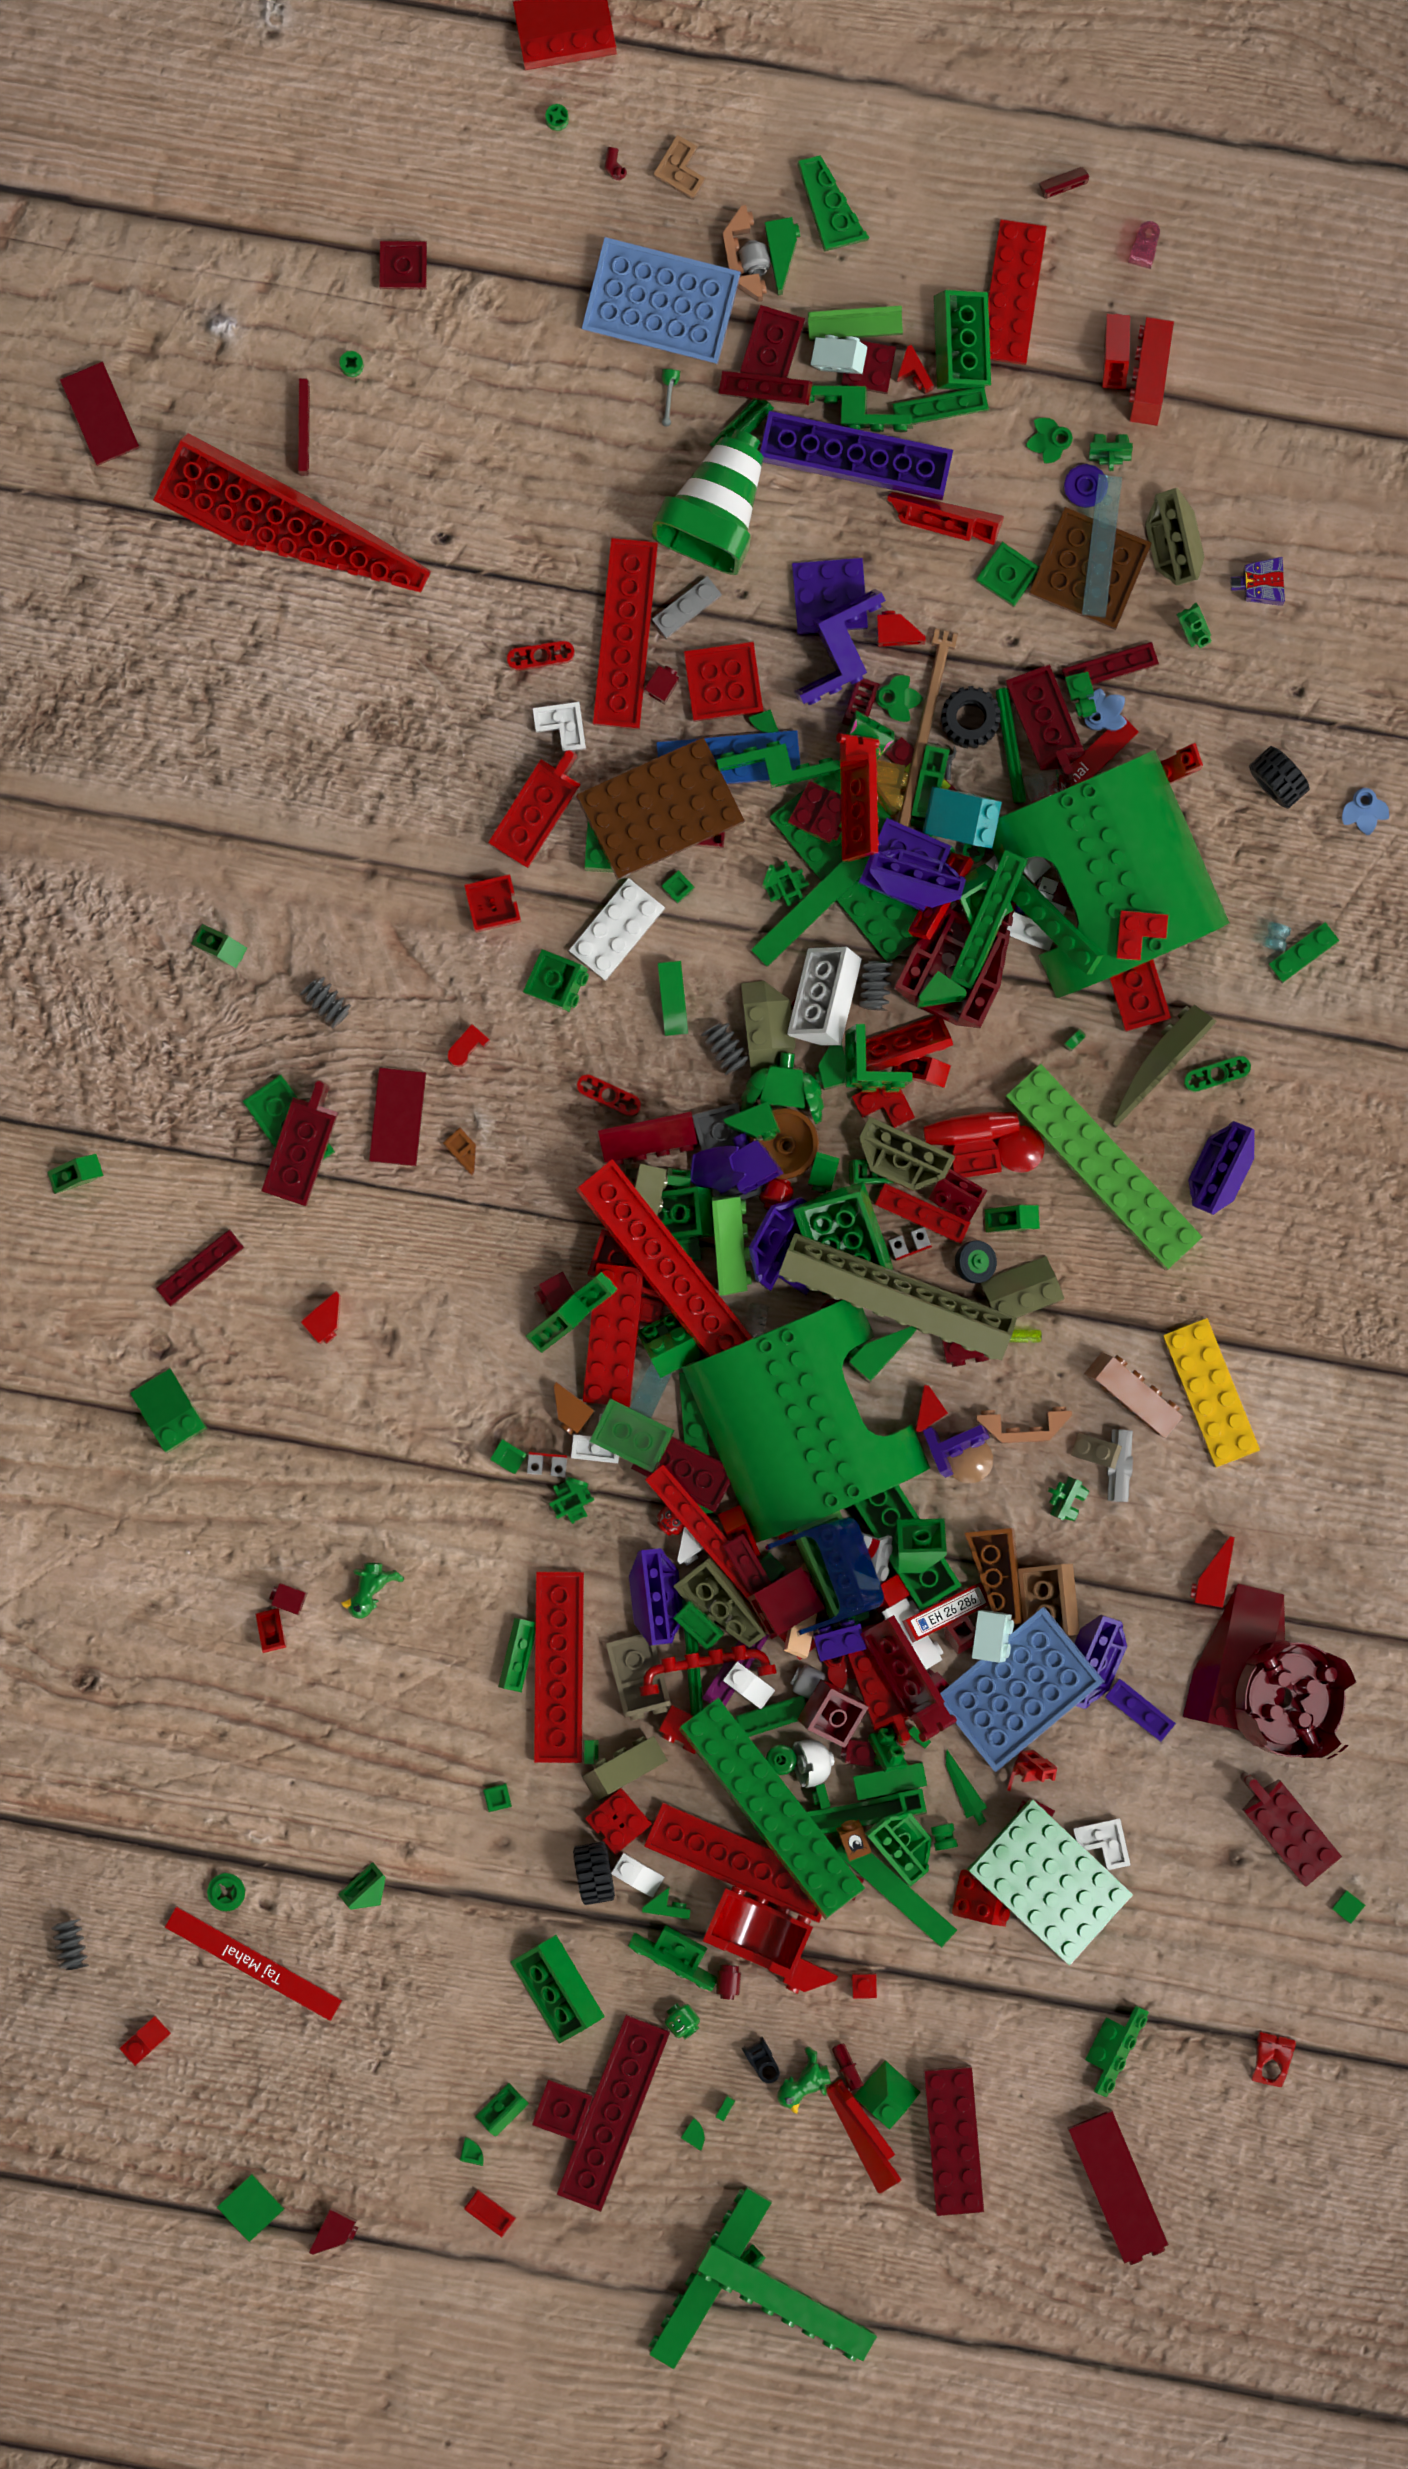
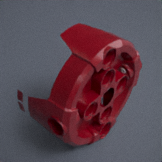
M1276 1640L1257 1647L1245 1662L1246 1666L1237 1685L1236 1708L1234 1711L1238 1729L1253 1746H1257L1275 1755L1323 1758L1335 1751L1342 1744L1335 1732L1344 1714L1345 1690L1356 1683L1348 1663L1342 1658L1324 1652L1320 1648L1307 1643ZM1281 1687L1290 1689L1293 1696L1291 1704L1286 1708H1281L1274 1702V1698L1278 1696L1276 1690ZM1344 1745L1338 1752L1341 1753L1349 1745ZM1333 1754L1332 1756H1330V1757H1328V1758H1326V1759H1331V1758L1337 1756L1338 1754Z

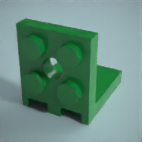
M855 1024L845 1031L846 1088H862L863 1092H875L876 1088H885V1092L893 1093L899 1092V1089H904L906 1085L912 1082V1072L866 1071L865 1024Z

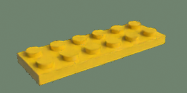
M1208 1318L1163 1335L1215 1468L1260 1451Z

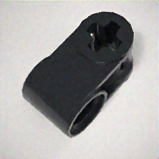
M763 2036L753 2045L742 2048L751 2066L754 2067L763 2082L773 2083L779 2078V2066L773 2058V2054ZM762 2048L760 2052L756 2053L755 2055L752 2054L753 2052ZM765 2066H773L775 2068L776 2076L773 2079H766L763 2076L762 2071Z

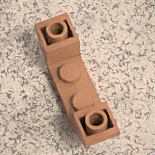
M746 205L740 207L723 231V243L728 269L740 271L741 274H744L741 261H737L736 252L740 250L738 238H733V236L749 234L750 226L754 225L752 211L747 212ZM759 273L740 277L737 288L757 302H762L763 294L767 292L765 280H760Z
M1052 1407V1412H1047L1048 1431H1044V1427H1029L1030 1432H1020V1428H1007L1006 1433H1002L1001 1414H995V1410L981 1411V1415L976 1416V1421L985 1427L1001 1444L1049 1441L1072 1416V1411H1067L1066 1407Z

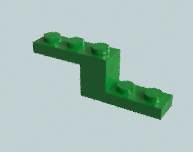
M812 386L809 403H814L815 400H824V403L836 404L838 400H842L841 424L843 427L858 430L870 428L872 432H883L884 429H893L894 432H907V429H913L912 415L867 414L866 386Z
M780 741L766 744L767 748L757 750V747H750L744 749V753L734 755V752L720 755L721 759L716 760L718 770L721 772L765 761L771 789L840 772L839 761H833L832 758L819 760V764L810 766L809 763L796 766V770L792 771L786 743L780 744Z
M600 1272L569 1296L553 1314L533 1328L526 1335V1338L543 1353L573 1330L589 1312L613 1295L617 1288L608 1277Z

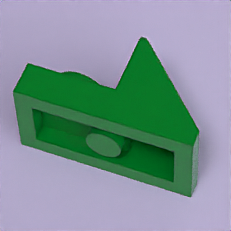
M670 1886L642 1908L643 1913L684 1919L690 1918L691 1909L686 1908L687 1904L672 1902V1906L667 1905Z

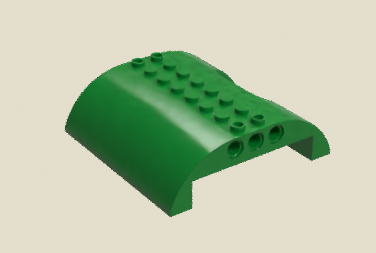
M1156 750L998 818L992 847L998 864L1005 850H1010L1025 858L1040 857L1051 862L1060 876L1076 913L1077 929L1104 955L1093 974H1085L1059 947L1038 955L1056 998L1074 993L1208 935L1230 923ZM1120 911L1168 915L1166 939L1143 937L1141 960L1116 958Z
M841 1299L832 1305L682 1367L756 1543L826 1517L893 1488L930 1469L912 1424L892 1432L890 1435L880 1436L869 1431L861 1419L844 1378L843 1362L849 1351L875 1336L863 1308L854 1307L846 1300Z

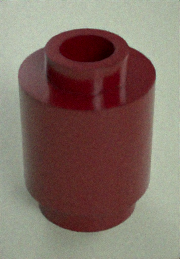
M720 1965V1970L717 1971L716 1994H720V1999L734 2000L735 1995H740L741 1972H739V1966Z

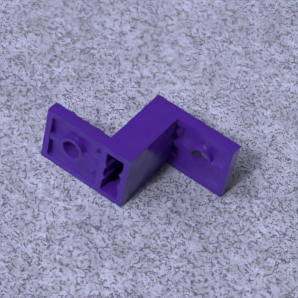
M873 589L812 619L836 671L795 690L794 693L800 702L812 705L821 700L820 696L828 692L832 695L842 690V685L848 682L855 684L864 679L862 675L866 674L867 671L844 621L851 623L861 617L860 613L867 610L870 613L881 608V603L886 601L882 592Z

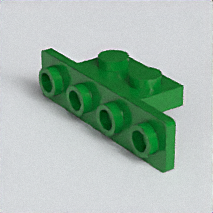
M665 1926L656 1943L634 1933L628 1944V1947L635 1953L650 1958L657 1965L672 1970L677 1976L694 1982L701 1989L711 1992L717 1982L716 1976L698 1967L708 1948L668 1926Z
M1135 2006L1126 2026L1107 2017L1105 2018L1085 2059L1104 2070L1094 2089L1095 2093L1107 2097L1113 2091L1115 2080L1119 2072L1124 2069L1126 2058L1130 2050L1135 2047L1136 2038L1147 2022L1149 2013L1147 2010Z

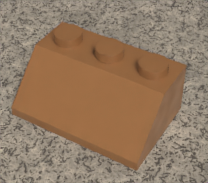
M1073 1564L1018 1569L1023 1623L1041 1608L1045 1607L1067 1636L1078 1635L1080 1629Z

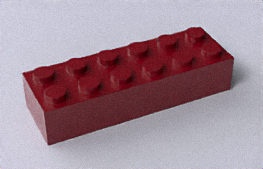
M972 2066L925 2069L924 2082L936 2216L984 2212Z

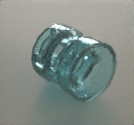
M1269 922L1267 928L1269 933L1264 938L1263 946L1285 952L1287 946L1285 941L1290 936L1292 928L1279 923Z

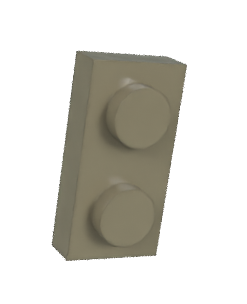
M1078 1433L1071 1456L1115 1469L1122 1446Z

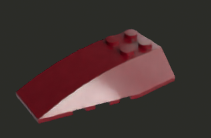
M1012 899L1010 903L1013 911L1004 916L974 988L969 989L960 985L966 990L964 1001L920 1007V1009L956 1026L981 1028L1001 986L1010 938V931L1007 928L1012 926V915L1016 907V903ZM959 900L954 901L948 907L931 939L922 938L914 946L895 986V989L916 1007L919 996L937 971L949 979L951 978L970 934L971 928Z
M1237 1584L1193 1670L1183 1712L1184 1718L1239 1730L1234 1711L1236 1708L1237 1685L1246 1666L1245 1662L1257 1647L1276 1640L1285 1641L1284 1594ZM1286 1687L1277 1689L1276 1693L1278 1696L1274 1698L1275 1704L1283 1708L1286 1696Z

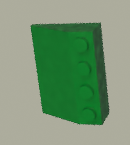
M864 1182L842 1187L793 1208L802 1236L893 1270V1265Z

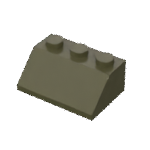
M626 1164L625 1176L658 1216L663 1207L662 1191L666 1188L668 1182L667 1170L644 1164Z
M1046 1256L993 1276L987 1281L980 1283L989 1307L1015 1318L1022 1317L1065 1299Z

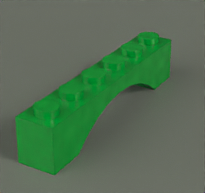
M921 1788L859 1803L809 1811L807 1813L825 1835L837 1832L836 1828L841 1827V1824L849 1820H859L862 1827L874 1825L884 1817L906 1810L913 1816L927 1814Z

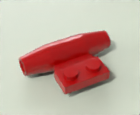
M983 1112L951 1117L923 1126L925 1142L930 1145L954 1146L952 1155L955 1156L952 1163L953 1170L967 1178L1002 1172L999 1149L993 1142V1139L1020 1131L1017 1112Z

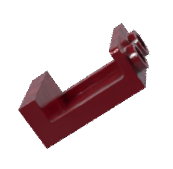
M801 1567L748 1597L749 1602L771 1639L825 1609L822 1596L814 1590L811 1585L810 1575L805 1570L803 1571Z

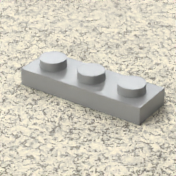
M707 576L655 616L652 621L667 639L719 599L722 594Z

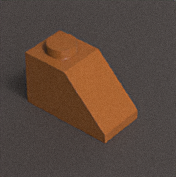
M556 1382L554 1392L558 1419L562 1422L560 1427L570 1435L573 1431L579 1434L595 1411Z

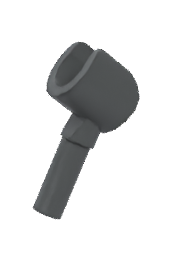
M955 746L953 747V754L949 755L945 771L946 780H951L952 760L956 756Z

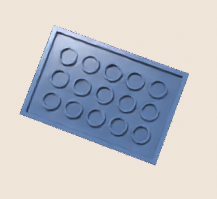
M604 237L582 329L718 364L741 272Z
M1045 1607L1041 1608L1009 1635L1008 1644L1011 1645V1650L1005 1662L998 1663L980 1660L940 1693L949 1714H953L956 1717V1724L995 1772L1105 1682Z

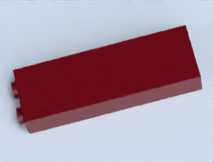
M1112 2109L1068 2127V2131L1124 2264L1129 2262L1130 2265L1141 2262L1143 2260L1142 2256L1151 2253L1152 2256L1164 2252V2247L1169 2244Z

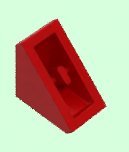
M924 1385L915 1430L917 1433H921L948 1414L929 1385Z

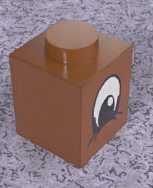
M859 1820L846 1821L841 1824V1827L836 1828L849 1861L872 1853Z

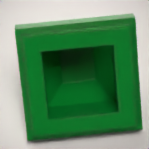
M753 2244L740 2257L757 2268H760L766 2259Z

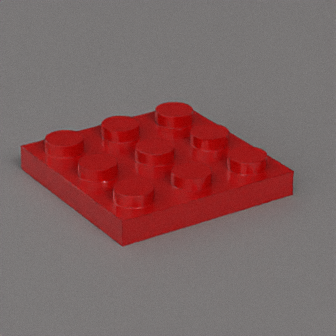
M754 642L684 651L693 722L763 712Z

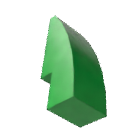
M927 743L911 815L926 818L932 787L942 788L950 753L949 747Z
M681 961L658 963L665 1036L689 1034Z
M923 1762L907 1765L906 1769H894L886 1773L882 1770L853 1776L857 1800L927 1786Z

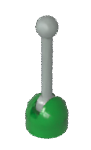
M662 369V382L667 386L665 417L662 419V424L665 427L671 424L669 418L672 387L677 385L680 380L681 371Z

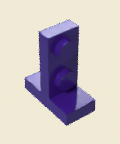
M982 1425L941 1442L937 1431L932 1427L923 1430L939 1473L945 1478L954 1474L947 1457L959 1456L963 1453V1450L969 1447H979L985 1443V1440L990 1438L987 1429Z

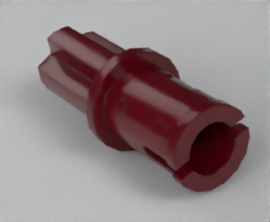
M841 2043L834 2046L832 2051L841 2069L839 2073H843L850 2092L864 2086L855 2067L857 2064L853 2063L846 2045Z

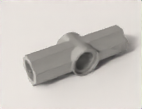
M1112 1429L1111 1443L1122 1446L1115 1469L1107 1467V1476H1109L1107 1501L1128 1502L1129 1479L1132 1476L1133 1456H1131L1133 1431Z

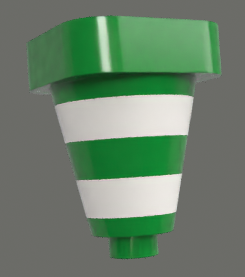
M735 430L731 438L721 437L675 497L666 496L653 522L652 537L661 545L722 573L737 575L750 548L751 535L748 529L764 458L757 450L760 444L759 439L741 430Z

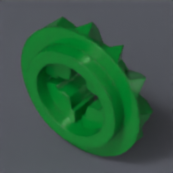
M223 1873L211 1880L208 1885L207 1896L214 1908L227 1912L235 1910L242 1904L245 1899L246 1889L240 1878L234 1874ZM219 1884L226 1888L235 1886L231 1891L233 1901L227 1896L218 1899L223 1892Z

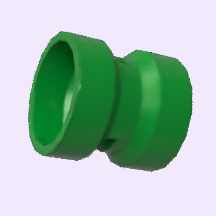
M953 1823L931 1827V1833L935 1836V1851L958 1847L957 1839L953 1835L955 1831Z

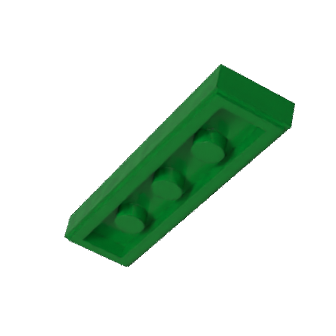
M985 387L892 404L894 415H912L913 425L989 411Z

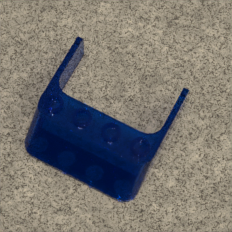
M847 1517L832 1521L765 1546L766 1551L804 1537L813 1538L818 1544L840 1606L839 1613L832 1619L797 1631V1636L876 1609L883 1603V1590L860 1527L853 1518Z

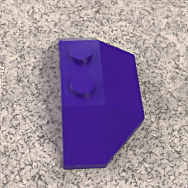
M900 848L883 852L878 851L873 856L869 870L886 894L931 908L961 899L966 881L964 877L959 876L946 862Z
M1233 1121L1229 1126L1208 1138L1188 1179L1193 1207L1214 1215L1235 1200L1254 1160L1255 1130L1253 1128Z
M803 1198L771 1206L749 1246L756 1281L767 1290H772L779 1277L778 1274L794 1234L801 1235L793 1208L806 1203L807 1201Z
M661 1548L639 1550L629 1574L634 1624L649 1646L672 1643L680 1627V1624L673 1619L682 1609V1596L674 1588V1585L680 1581L679 1571Z
M1099 1615L1080 1628L1074 1643L1105 1681L1076 1705L1083 1709L1089 1707L1090 1703L1096 1701L1109 1691L1127 1649L1122 1622L1104 1615Z

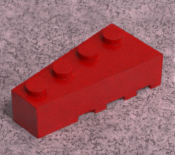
M1146 317L1145 325H1140L1138 339L1142 340V344L1137 346L1135 360H1138L1139 364L1138 368L1134 367L1132 381L1136 383L1135 389L1131 388L1129 402L1132 403L1130 422L1158 426L1174 321Z

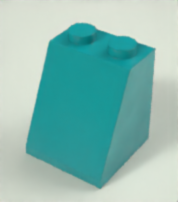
M932 787L922 833L992 848L1002 802L970 793Z

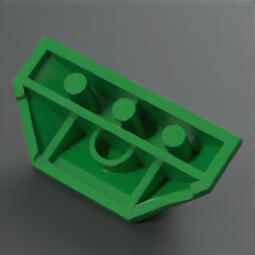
M908 1810L882 1818L865 1833L910 1887L929 1872L928 1861L931 1837Z

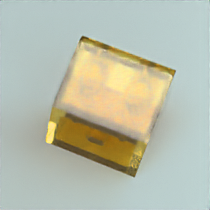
M877 760L878 801L890 817L895 818L896 812L900 813L904 796L900 795V790H905L908 772H904L905 765Z

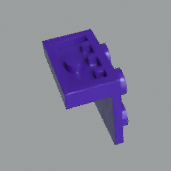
M853 1618L840 1621V1626L831 1628L830 1624L816 1628L817 1632L813 1633L820 1662L866 1649L865 1642L860 1635L862 1633L860 1622H855Z

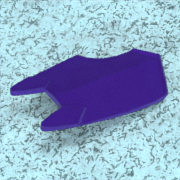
M720 1146L694 1154L691 1166V1182L696 1187L714 1188L720 1194L734 1187L747 1175L746 1172H735L731 1156L738 1151L739 1147Z

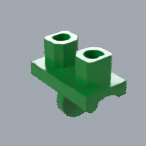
M1094 434L1093 441L1090 443L1089 461H1099L1101 465H1108V471H1114V465H1123V461L1132 460L1133 443L1129 442L1127 434L1116 435L1115 443H1106V435Z
M1197 603L1192 604L1191 608L1184 609L1176 614L1191 647L1197 644L1199 648H1202L1211 643L1210 630Z
M1069 1476L1065 1484L1059 1482L1056 1489L1049 1487L1047 1492L1052 1494L1049 1503L1054 1505L1050 1515L1061 1520L1075 1521L1079 1510L1071 1505L1075 1498L1084 1501L1089 1494V1490L1081 1485L1082 1482Z
M892 1727L882 1728L878 1733L868 1736V1740L876 1754L874 1761L876 1765L882 1766L885 1773L894 1769H906L908 1765L904 1758L905 1752L903 1748L897 1745L894 1739L896 1734Z

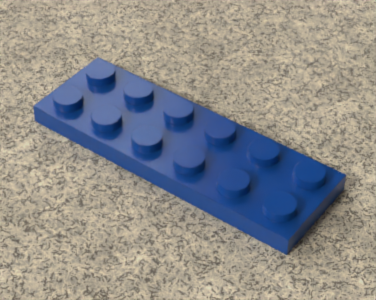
M797 730L704 738L715 761L721 759L720 755L734 752V755L744 753V749L757 747V750L767 748L766 744L780 741V744L786 743L792 771L796 770V766L800 765ZM698 739L657 742L658 757ZM765 761L721 772L727 784L769 781Z

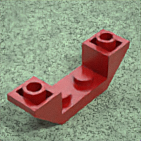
M1196 743L1179 749L1175 755L1160 761L1170 784L1200 771L1203 767Z

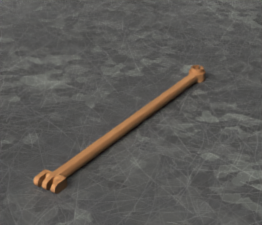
M935 628L931 644L937 646L898 819V823L907 827L910 824L948 649H955L958 633L953 632L952 641L947 640L949 631L944 630L943 638L940 639L938 638L940 629Z

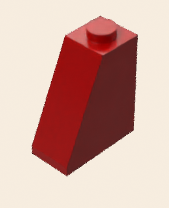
M1107 314L1102 388L1126 389L1130 355V315Z

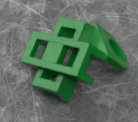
M784 861L783 865L776 868L770 864L762 884V888L767 890L772 903L784 898L787 906L804 899L800 890L809 886V883L806 882L803 876V870L800 869L792 873L787 861Z
M566 1476V1482L559 1486H553L559 1499L549 1503V1505L553 1508L557 1519L568 1515L571 1523L574 1524L581 1518L588 1516L583 1506L593 1502L595 1499L588 1490L589 1483Z

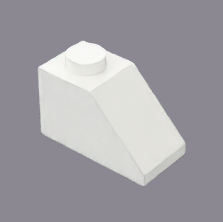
M738 1661L723 1680L760 1709H762L775 1691Z
M623 1853L611 1873L652 1898L665 1878L626 1853Z

